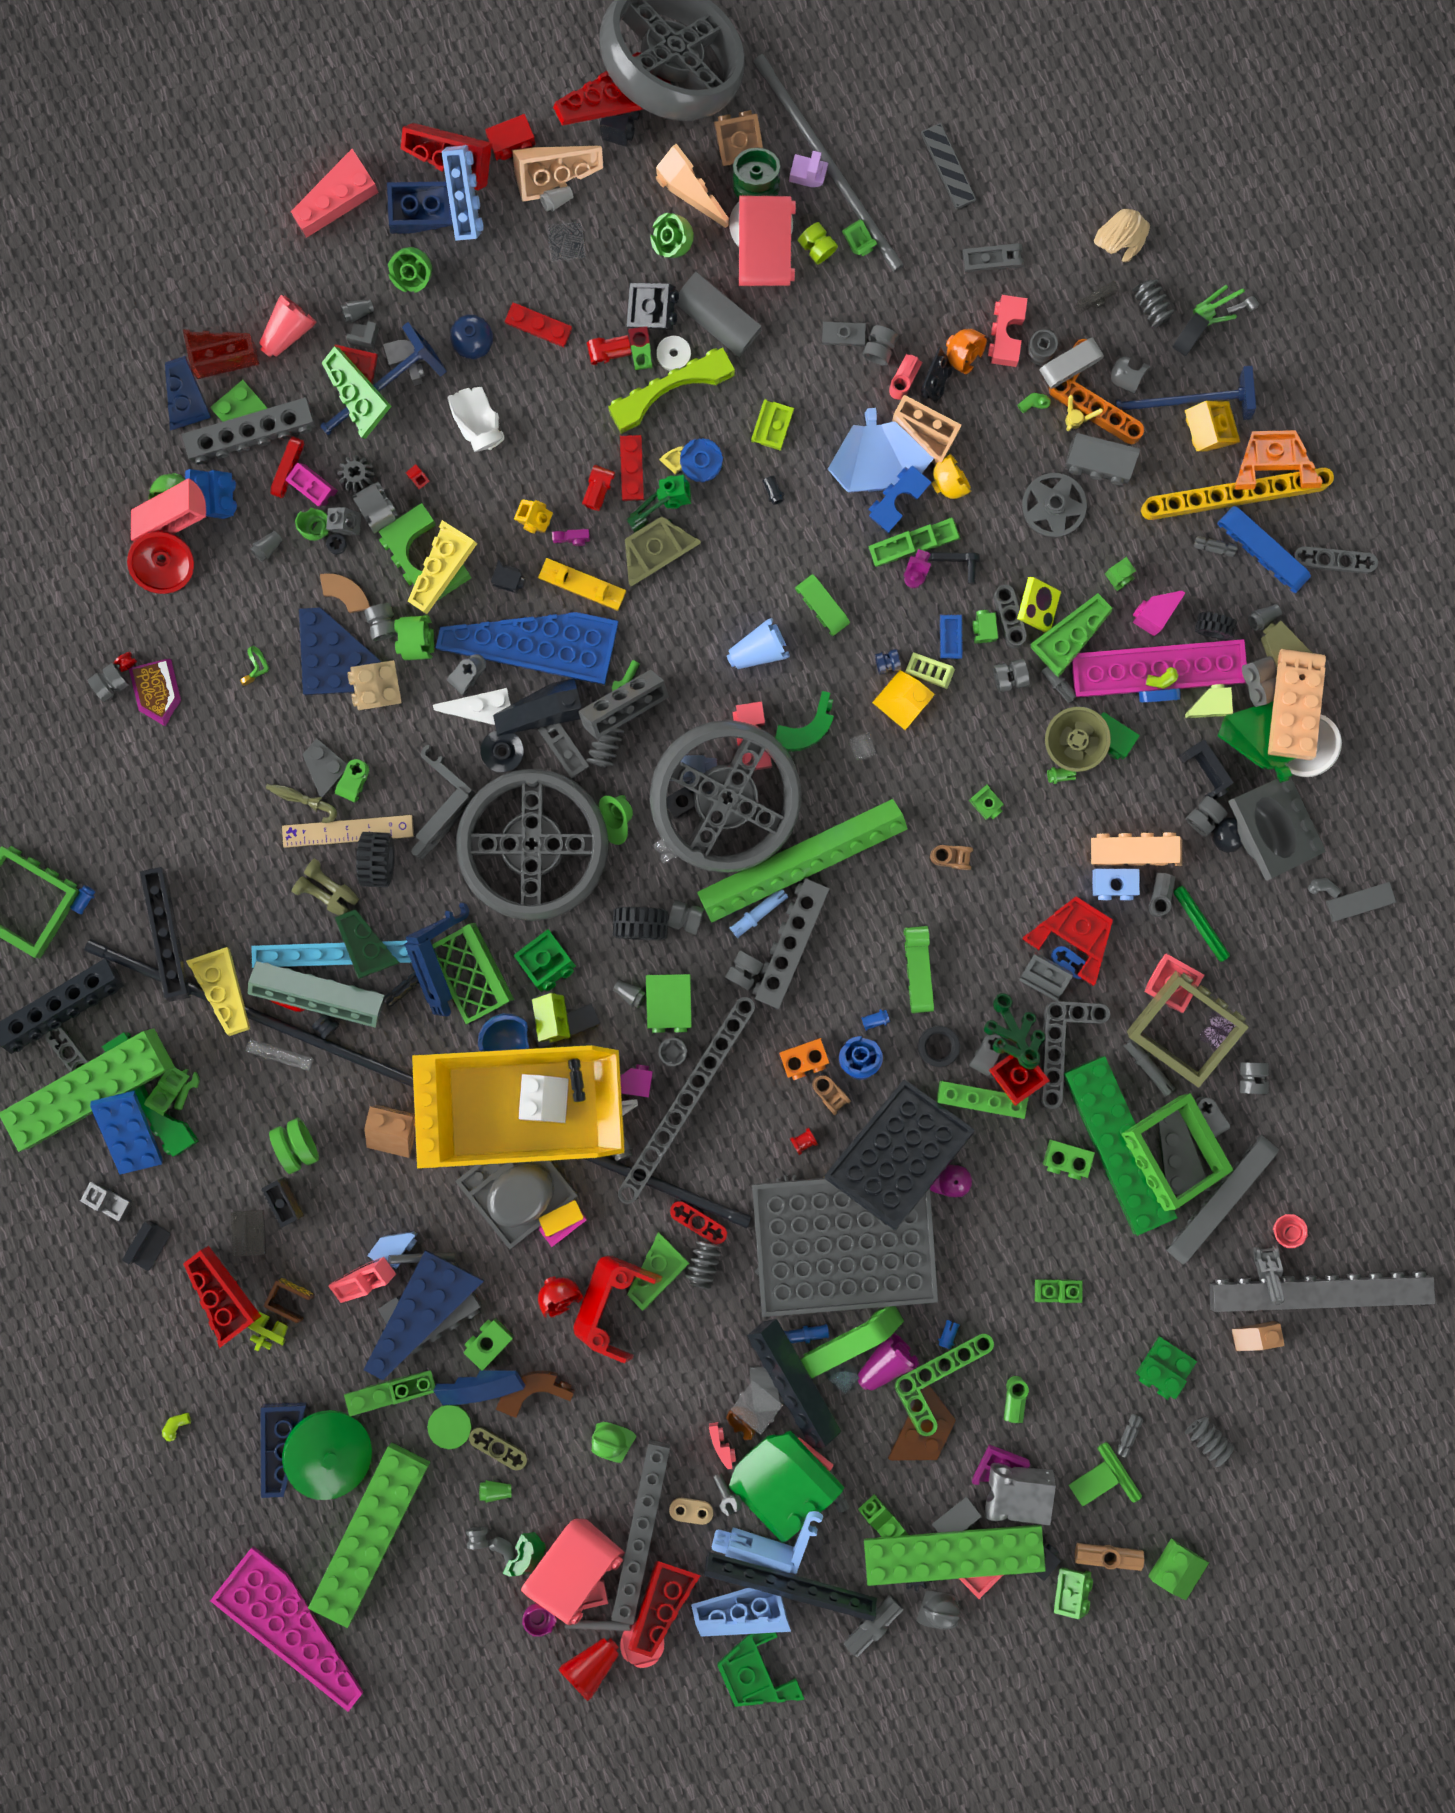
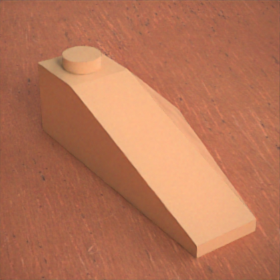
M677 144L673 145L656 167L658 183L662 187L666 186L670 192L723 227H728L729 218L713 195H707L708 190L702 178L695 177L692 169L694 166Z
M533 147L513 150L514 172L521 200L540 199V195L544 194L546 190H551L557 186H560V188L566 187L567 181L575 177L583 179L602 169V147Z

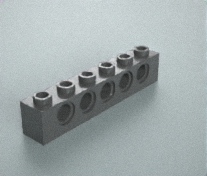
M305 397L181 435L188 459L192 463L201 465L209 462V459L213 457L218 459L228 457L230 452H246L250 450V446L257 444L258 446H266L271 443V440L278 438L279 440L289 439L291 434L294 433L307 434L312 431V428L316 427L310 403ZM296 417V421L293 424H287L288 418ZM269 423H275L273 430H266V426ZM255 429L252 436H245L247 430ZM228 435H234L232 442L225 443V438ZM213 441L211 448L204 449L206 442Z
M806 878L804 883L799 881L795 894L798 895L796 902H790L786 912L790 915L787 923L782 921L778 934L781 935L778 943L774 941L769 952L773 955L770 963L765 962L761 971L764 978L761 983L757 981L752 994L756 995L755 1000L776 1009L780 1008L830 888ZM802 898H810L813 901V906L810 909H804L800 903ZM800 917L804 920L805 924L802 929H795L793 927L792 920L794 918ZM787 937L794 938L796 941L795 948L787 949L784 946V940ZM784 957L787 960L788 965L785 969L781 970L776 967L775 961L777 958ZM770 977H775L779 980V987L775 990L769 989L767 986V980Z

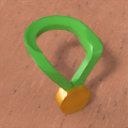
M251 646L247 650L255 669L240 680L243 686L253 682L255 677L269 670L262 652L255 646ZM252 652L260 658L264 667L263 670L259 671V665Z

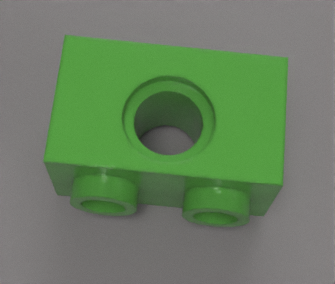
M496 1318L492 1322L488 1319L480 1327L482 1333L477 1338L473 1335L465 1343L467 1349L463 1353L482 1371L514 1337ZM484 1337L492 1339L493 1347H484L482 1339Z

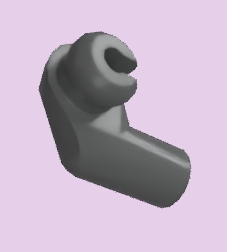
M1327 878L1314 879L1308 885L1310 893L1317 894L1319 891H1326L1333 898H1336L1342 891Z
M495 1537L489 1541V1549L503 1554L506 1565L510 1559H516L511 1542L501 1537Z

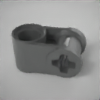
M474 654L462 660L449 675L447 681L462 696L467 693L466 690L470 686L473 687L476 680L485 670V659L479 654Z
M997 1034L986 1035L979 1049L975 1052L973 1061L969 1063V1067L986 1076L990 1075L989 1069L995 1066L1000 1055L993 1048L990 1049V1044L988 1043L990 1039L1002 1038Z
M1202 1096L1195 1099L1215 1137L1230 1129L1228 1121L1214 1100ZM1202 1103H1207V1104H1209V1105L1206 1107L1207 1111L1201 1110V1109L1203 1108V1104H1202Z

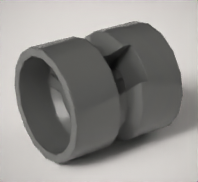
M873 326L869 336L871 342L866 344L862 356L868 361L881 366H887L892 355L890 349L895 348L899 335L887 327Z
M1045 329L1038 330L1033 334L1026 351L1027 357L1032 363L1045 365L1051 361L1058 346L1055 334Z
M390 603L374 605L364 610L367 623L372 625L370 627V634L373 641H381L398 635L395 631V621L391 620L394 617V613Z
M1024 659L1011 661L1010 665L1006 663L993 665V675L999 693L1009 691L1013 686L1018 689L1030 685L1029 673ZM1008 672H1010L1012 680L1008 679Z
M114 662L104 667L102 674L97 672L87 679L93 691L103 702L112 698L114 691L120 692L130 685Z
M1206 796L1198 804V810L1194 809L1186 817L1188 824L1204 837H1207L1214 830L1215 823L1219 824L1227 816L1226 810L1209 796Z
M675 900L669 916L668 927L677 930L684 927L685 932L697 935L704 908L693 905L688 908L687 903Z
M739 951L734 960L735 966L729 968L725 978L749 991L755 982L754 975H759L764 964Z
M678 1038L666 1039L659 1047V1057L668 1066L679 1065L687 1057V1047Z
M1240 1062V1075L1243 1076V1079L1240 1080V1093L1269 1094V1082L1266 1080V1077L1269 1076V1063Z

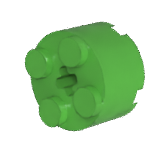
M428 615L401 617L395 620V631L398 633L395 650L397 654L402 655L405 661L431 659L433 657L430 653H434L435 649L434 630L429 629L428 623L432 622Z

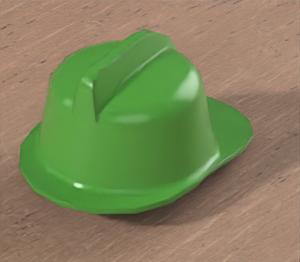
M625 795L618 797L604 796L600 799L599 809L607 827L608 841L615 845H621L628 836V823L633 815L632 807L626 800Z
M597 1423L592 1436L591 1451L601 1458L621 1463L637 1436L631 1430L612 1423Z

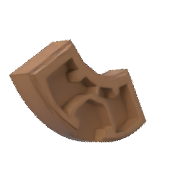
M320 574L323 595L340 599L346 605L349 613L364 611L370 607L364 592L350 579L337 574Z

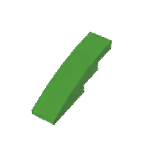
M949 518L934 525L929 524L914 531H907L870 545L869 549L875 567L915 555L918 549L928 551L961 538L954 518Z

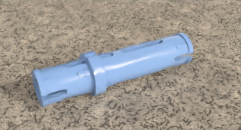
M783 889L771 894L752 911L744 913V917L730 927V930L739 938L752 926H757L759 920L789 897L784 893Z

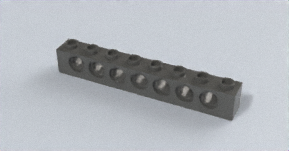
M649 1440L612 1621L631 1625L634 1623L671 1444L654 1440Z

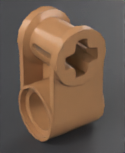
M939 845L931 851L930 859L938 866L971 870L969 863L973 848ZM937 850H943L946 853L944 861L937 859Z
M822 1074L813 1079L812 1087L834 1116L837 1115V1111L842 1106L851 1102L846 1094L828 1076ZM820 1079L828 1081V1087L824 1091H820L817 1088V1082Z

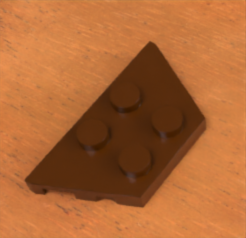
M930 1385L922 1388L920 1391L937 1422L936 1432L930 1436L920 1435L908 1415L888 1456L889 1460L938 1459L956 1419ZM915 1400L911 1410L919 1412L922 1408L921 1402ZM923 1420L921 1422V1429L924 1432H930L932 1423L929 1420Z

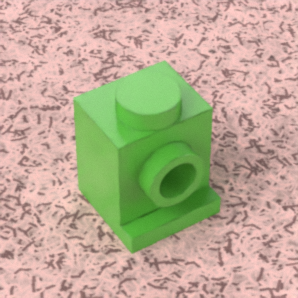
M1125 557L1109 568L1105 575L1116 591H1118L1135 579L1133 574L1136 570L1128 558Z
M989 610L977 611L976 621H973L974 634L978 633V636L975 637L974 644L996 642L998 633L995 613H989Z
M988 785L984 786L969 800L985 820L989 817L994 819L1002 812L1000 807L1004 805ZM985 800H991L992 806L987 807L985 805Z

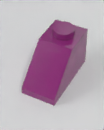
M636 1064V1068H630L620 1076L621 1093L649 1097L653 1071H649V1066Z

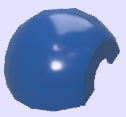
M503 1013L493 1016L483 1025L479 1033L478 1047L480 1052L529 1049L527 1022L515 1014Z

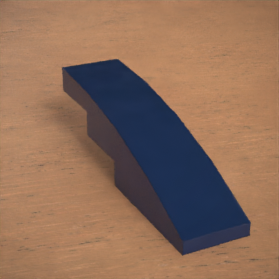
M479 1371L477 1377H458L455 1384H436L433 1391L442 1405H461L502 1397L523 1390L525 1384L517 1371Z

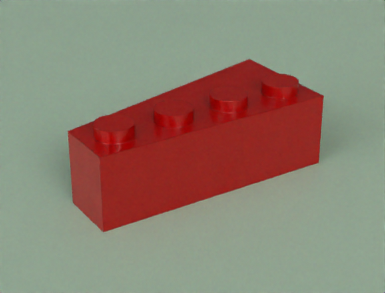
M416 123L403 127L401 149L424 162L427 161L436 166L435 168L442 172L445 171L442 151L446 147L468 145V150L472 151L473 154L471 170L472 174L475 173L477 186L474 189L479 191L487 186L492 143Z
M209 1246L203 1248L183 1263L194 1290H197L202 1309H205L209 1318L208 1323L211 1330H214L218 1339L217 1344L219 1348L261 1317V1314Z
M655 1561L628 1650L651 1658L653 1657L668 1632L667 1630L677 1617L679 1610L701 1575Z

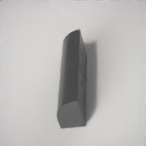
M697 272L691 276L680 290L679 300L675 305L738 357L745 352L761 333L762 326Z

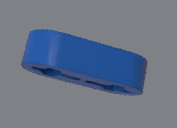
M1180 688L1139 691L1140 702L1180 699Z
M1064 946L1055 948L1051 953L1052 961L1072 972L1073 978L1082 979L1074 973L1076 969L1071 966V963L1073 962L1077 966L1080 964L1084 966L1086 961ZM1065 951V957L1070 961L1068 963L1064 960L1057 961L1058 956L1056 952Z

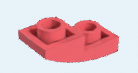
M718 1422L709 1423L714 1448L726 1468L732 1469V1462H736L735 1449H730L729 1443H720V1441H724L723 1428H718Z

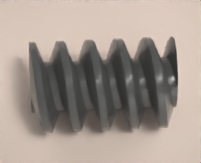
M1158 279L1147 280L1132 290L1133 292H1138L1135 297L1137 300H1141L1139 303L1141 307H1146L1143 312L1145 315H1149L1147 318L1149 322H1154L1151 326L1153 329L1169 321L1175 311L1174 309H1166L1171 304L1170 302H1162L1166 294L1159 295L1158 293L1163 288L1154 287Z
M617 727L598 738L599 742H592L591 745L596 750L589 751L593 758H587L586 762L601 768L613 766L614 763L609 758H616L617 755L612 752V749H619L615 741H622L617 734L624 733L625 731L621 727Z
M696 1241V1244L701 1248L693 1250L698 1255V1258H691V1261L696 1265L688 1266L693 1275H686V1278L691 1281L689 1284L711 1290V1286L706 1282L714 1280L709 1273H716V1269L711 1265L719 1263L714 1256H721V1252L716 1248H722V1246L707 1241Z
M1202 1417L1193 1422L1186 1429L1185 1434L1187 1435L1192 1432L1193 1435L1190 1440L1199 1439L1196 1446L1198 1448L1205 1446L1202 1453L1205 1455L1211 1452L1208 1459L1210 1461L1217 1459L1214 1466L1219 1467L1230 1457L1234 1446L1228 1443L1226 1437H1221L1222 1433L1216 1430V1426L1213 1423L1209 1424V1418Z

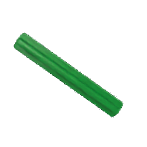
M1180 886L1173 891L1174 895L1220 962L1230 957L1229 952L1186 888Z

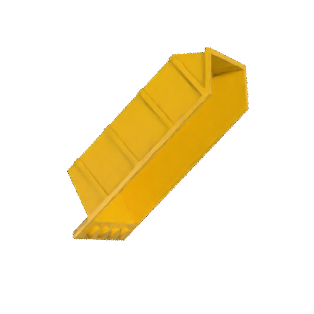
M591 1045L412 1056L417 1169L597 1158L625 1153L619 1050ZM577 1058L580 1060V1071H582L584 1083L583 1092H585L586 1100L582 1102H574L573 1099L574 1090H572L569 1073L571 1069L568 1066V1060ZM522 1074L569 1079L566 1123L519 1119Z

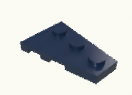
M186 356L165 362L170 431L211 418L207 404Z

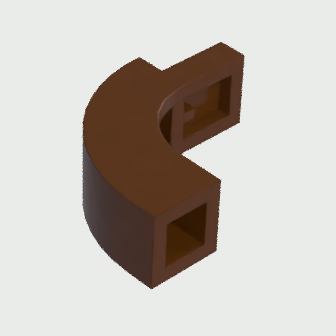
M542 1370L529 1372L520 1376L525 1384V1388L502 1396L496 1410L516 1418L523 1401L535 1392H548L571 1401L575 1390L571 1389L572 1385L567 1382L560 1381L556 1383L555 1380L558 1373Z

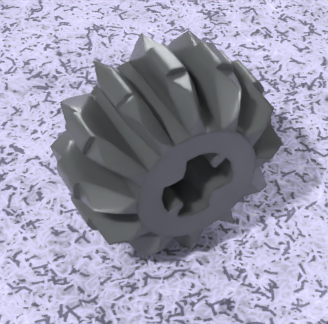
M355 455L353 461L346 457L347 464L340 463L339 466L343 470L338 471L337 474L339 477H342L339 482L341 485H345L347 491L353 488V491L358 493L359 487L362 490L366 488L365 483L368 485L373 484L369 479L375 477V473L371 471L373 466L371 463L367 464L365 457L359 460V457ZM359 471L360 475H359V476L355 475V476L353 477L352 473H353V472H356V473H357V472Z

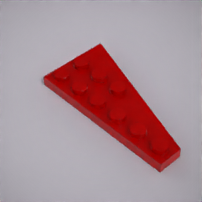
M636 52L632 56L636 57L639 54H641V52ZM607 71L600 74L594 81L585 83L579 90L572 91L557 100L553 106L562 126L643 110V108L635 104L620 91ZM657 76L660 80L671 84L669 80Z

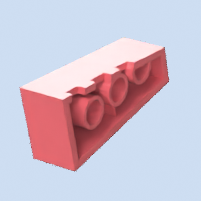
M351 149L302 199L291 213L307 238L379 192L356 153Z

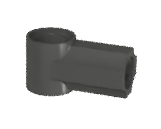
M1156 873L1152 898L1149 904V912L1152 916L1162 917L1170 911L1176 876ZM1157 901L1164 904V912L1156 910L1155 903Z

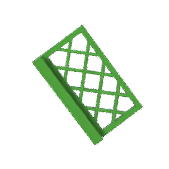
M470 923L432 944L433 949L441 945L449 948L446 959L438 957L435 950L434 952L452 998L466 1025L514 1001L476 923ZM461 934L464 935L467 941L465 949L454 946L456 937ZM453 949L463 952L460 964L449 961ZM467 954L473 955L476 959L474 969L464 966ZM448 964L459 967L456 978L447 975L446 969ZM462 969L473 972L470 983L459 980ZM477 973L484 975L486 978L484 988L473 985ZM458 983L469 986L465 998L458 996L456 993ZM472 988L483 991L480 1003L469 999ZM486 993L493 994L498 1003L493 1006L483 1004ZM468 1002L478 1005L476 1015L470 1018L465 1011Z

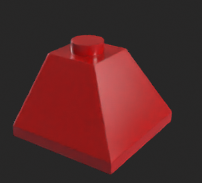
M1009 1055L989 1069L1015 1106L1049 1082V1079L1039 1066L1034 1069H1027L1019 1063L1018 1058Z

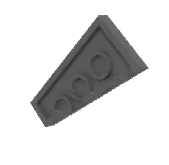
M1176 1110L1158 1122L1164 1177L1174 1194H1183L1205 1179L1206 1176L1187 1125L1179 1110ZM1208 1187L1204 1191H1211V1189Z

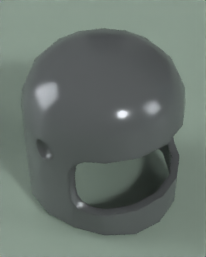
M1123 356L1116 361L1112 368L1111 381L1115 386L1135 394L1140 380L1151 366L1144 363L1139 371L1133 370L1128 366L1131 357Z

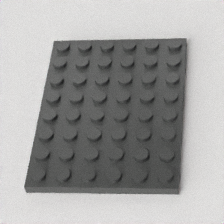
M824 1178L752 1184L762 1317L938 1302L930 1189L895 1231Z

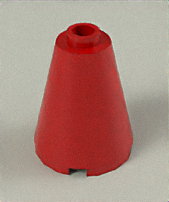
M603 1638L562 1664L558 1670L588 1702L592 1699L617 1659L619 1647L611 1638L608 1640Z

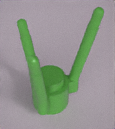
M1224 285L1205 301L1196 305L1193 313H1198L1210 322L1208 325L1236 319L1237 315L1213 318L1216 315L1215 308L1244 293L1245 290L1240 289L1211 304L1212 300L1228 288L1227 285Z

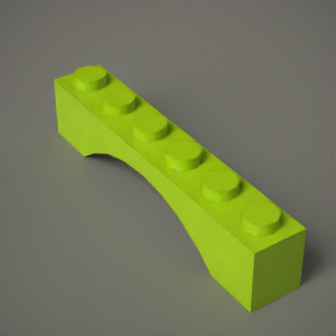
M717 348L712 349L706 353L705 357L689 361L686 367L671 370L668 376L663 379L656 378L649 383V386L631 391L630 396L624 399L622 397L615 399L608 406L609 412L620 433L623 434L640 425L649 407L669 390L692 383L718 385L735 376V369L723 348L719 350Z

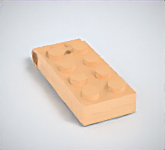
M1286 649L1280 650L1268 748L1269 755L1312 760L1316 757L1325 676V655Z

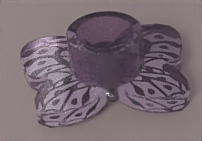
M1213 1011L1210 1015V1027L1203 1029L1199 1037L1202 1042H1211V1048L1215 1051L1235 1025L1216 1011Z

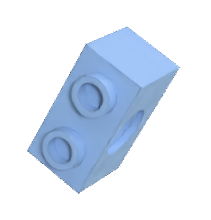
M1139 869L1092 870L1093 896H1098V900H1112V896H1120V900H1133V896L1140 895ZM1113 879L1119 880L1121 884L1118 891L1113 890L1111 887Z

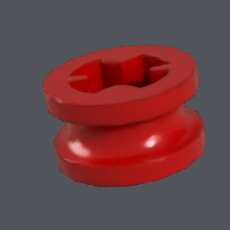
M126 652L120 655L114 663L119 665V670L123 672L135 665L137 660L132 658L131 652Z

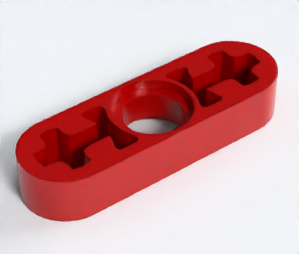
M291 437L271 486V495L279 498L285 496L289 486L286 478L298 463L304 448V440L296 437Z
M676 1201L671 1205L670 1215L674 1220L714 1244H721L725 1241L727 1231L723 1225L684 1201ZM683 1205L684 1212L689 1214L690 1210L695 1212L690 1216L688 1223L684 1222L687 1218L684 1215H679V1217L675 1215V1206L680 1207ZM696 1216H701L705 1220V1225L700 1229L692 1225V1220ZM708 1222L713 1223L710 1228L714 1230L721 1229L722 1238L713 1239V1233L710 1231L707 1232V1235L702 1233L706 1230Z

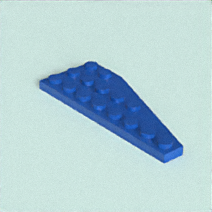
M572 612L561 615L554 614L543 617H527L471 625L440 627L436 649L465 656L479 654L488 661L605 685L619 622Z

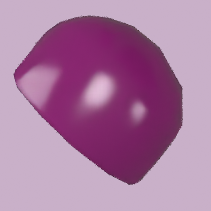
M537 1603L530 1605L525 1610L522 1618V1624L526 1632L538 1637L551 1633L555 1623H557L556 1616ZM542 1613H543V1614H544V1620L540 1623L541 1617H542Z

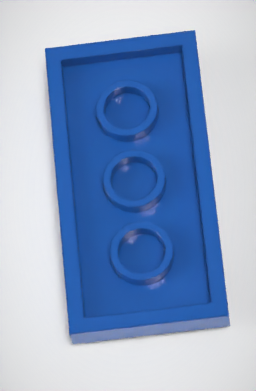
M135 1091L91 1101V1110L119 1174L162 1165L161 1153Z

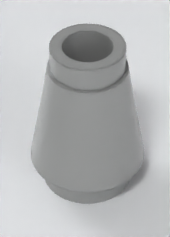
M569 186L546 190L544 194L540 195L544 209L546 211L551 210L552 212L573 198V193Z

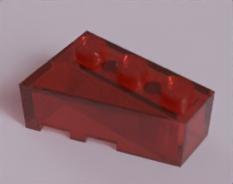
M182 329L189 364L197 379L260 364L256 345L250 333L223 332L220 334L210 333V331L190 332V330Z

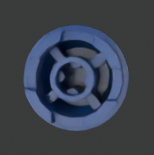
M862 1036L849 1039L839 1053V1062L842 1069L851 1077L859 1080L867 1079L875 1074L883 1061L882 1051L877 1043L862 1038Z

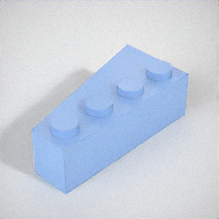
M746 1588L691 1604L695 1624L700 1636L791 1632L783 1598L774 1594Z

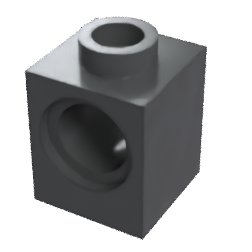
M346 507L328 508L326 530L340 535H360L362 513Z

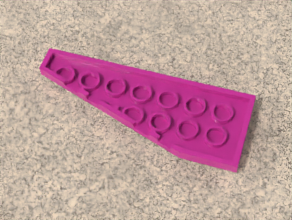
M253 1546L210 1602L349 1712L362 1695L363 1690L313 1612L308 1609L309 1606L288 1573Z

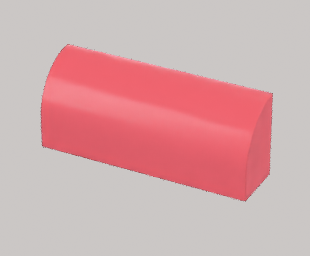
M188 478L132 509L131 541L134 542L141 535L152 531H166L175 534L205 518L206 502L199 486Z

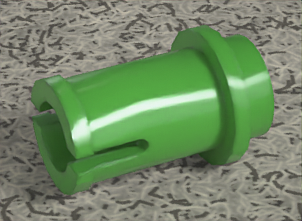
M1055 767L1047 770L1049 783L1057 784L1060 781L1076 780V772L1063 768L1055 769Z

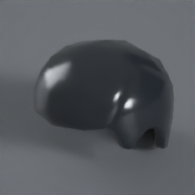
M1233 817L1224 818L1219 824H1216L1213 842L1219 850L1230 853L1242 847L1243 844L1237 830V819Z

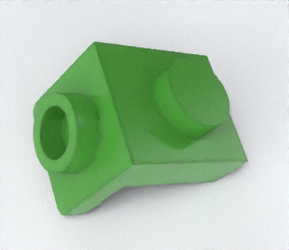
M859 219L842 230L854 254L867 255L873 251L872 247L877 244L876 240L871 238L863 220Z

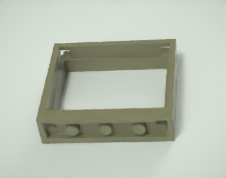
M1175 971L1127 1030L1130 1039L1199 1088L1248 1029V1025L1245 1021L1246 1017L1241 1015L1239 1011L1232 1012L1228 1009L1229 1005L1219 997L1216 1000L1210 996L1211 992L1203 985L1198 987L1192 983L1194 981L1192 977L1184 972L1181 975ZM1179 986H1182L1235 1025L1233 1030L1198 1072L1142 1032Z

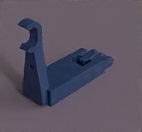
M465 903L459 904L461 909L460 915L454 917L453 912L445 911V918L406 936L407 943L404 945L426 1001L429 1003L434 1015L450 1016L451 1010L447 1001L452 999V995L430 940L468 917L469 908Z

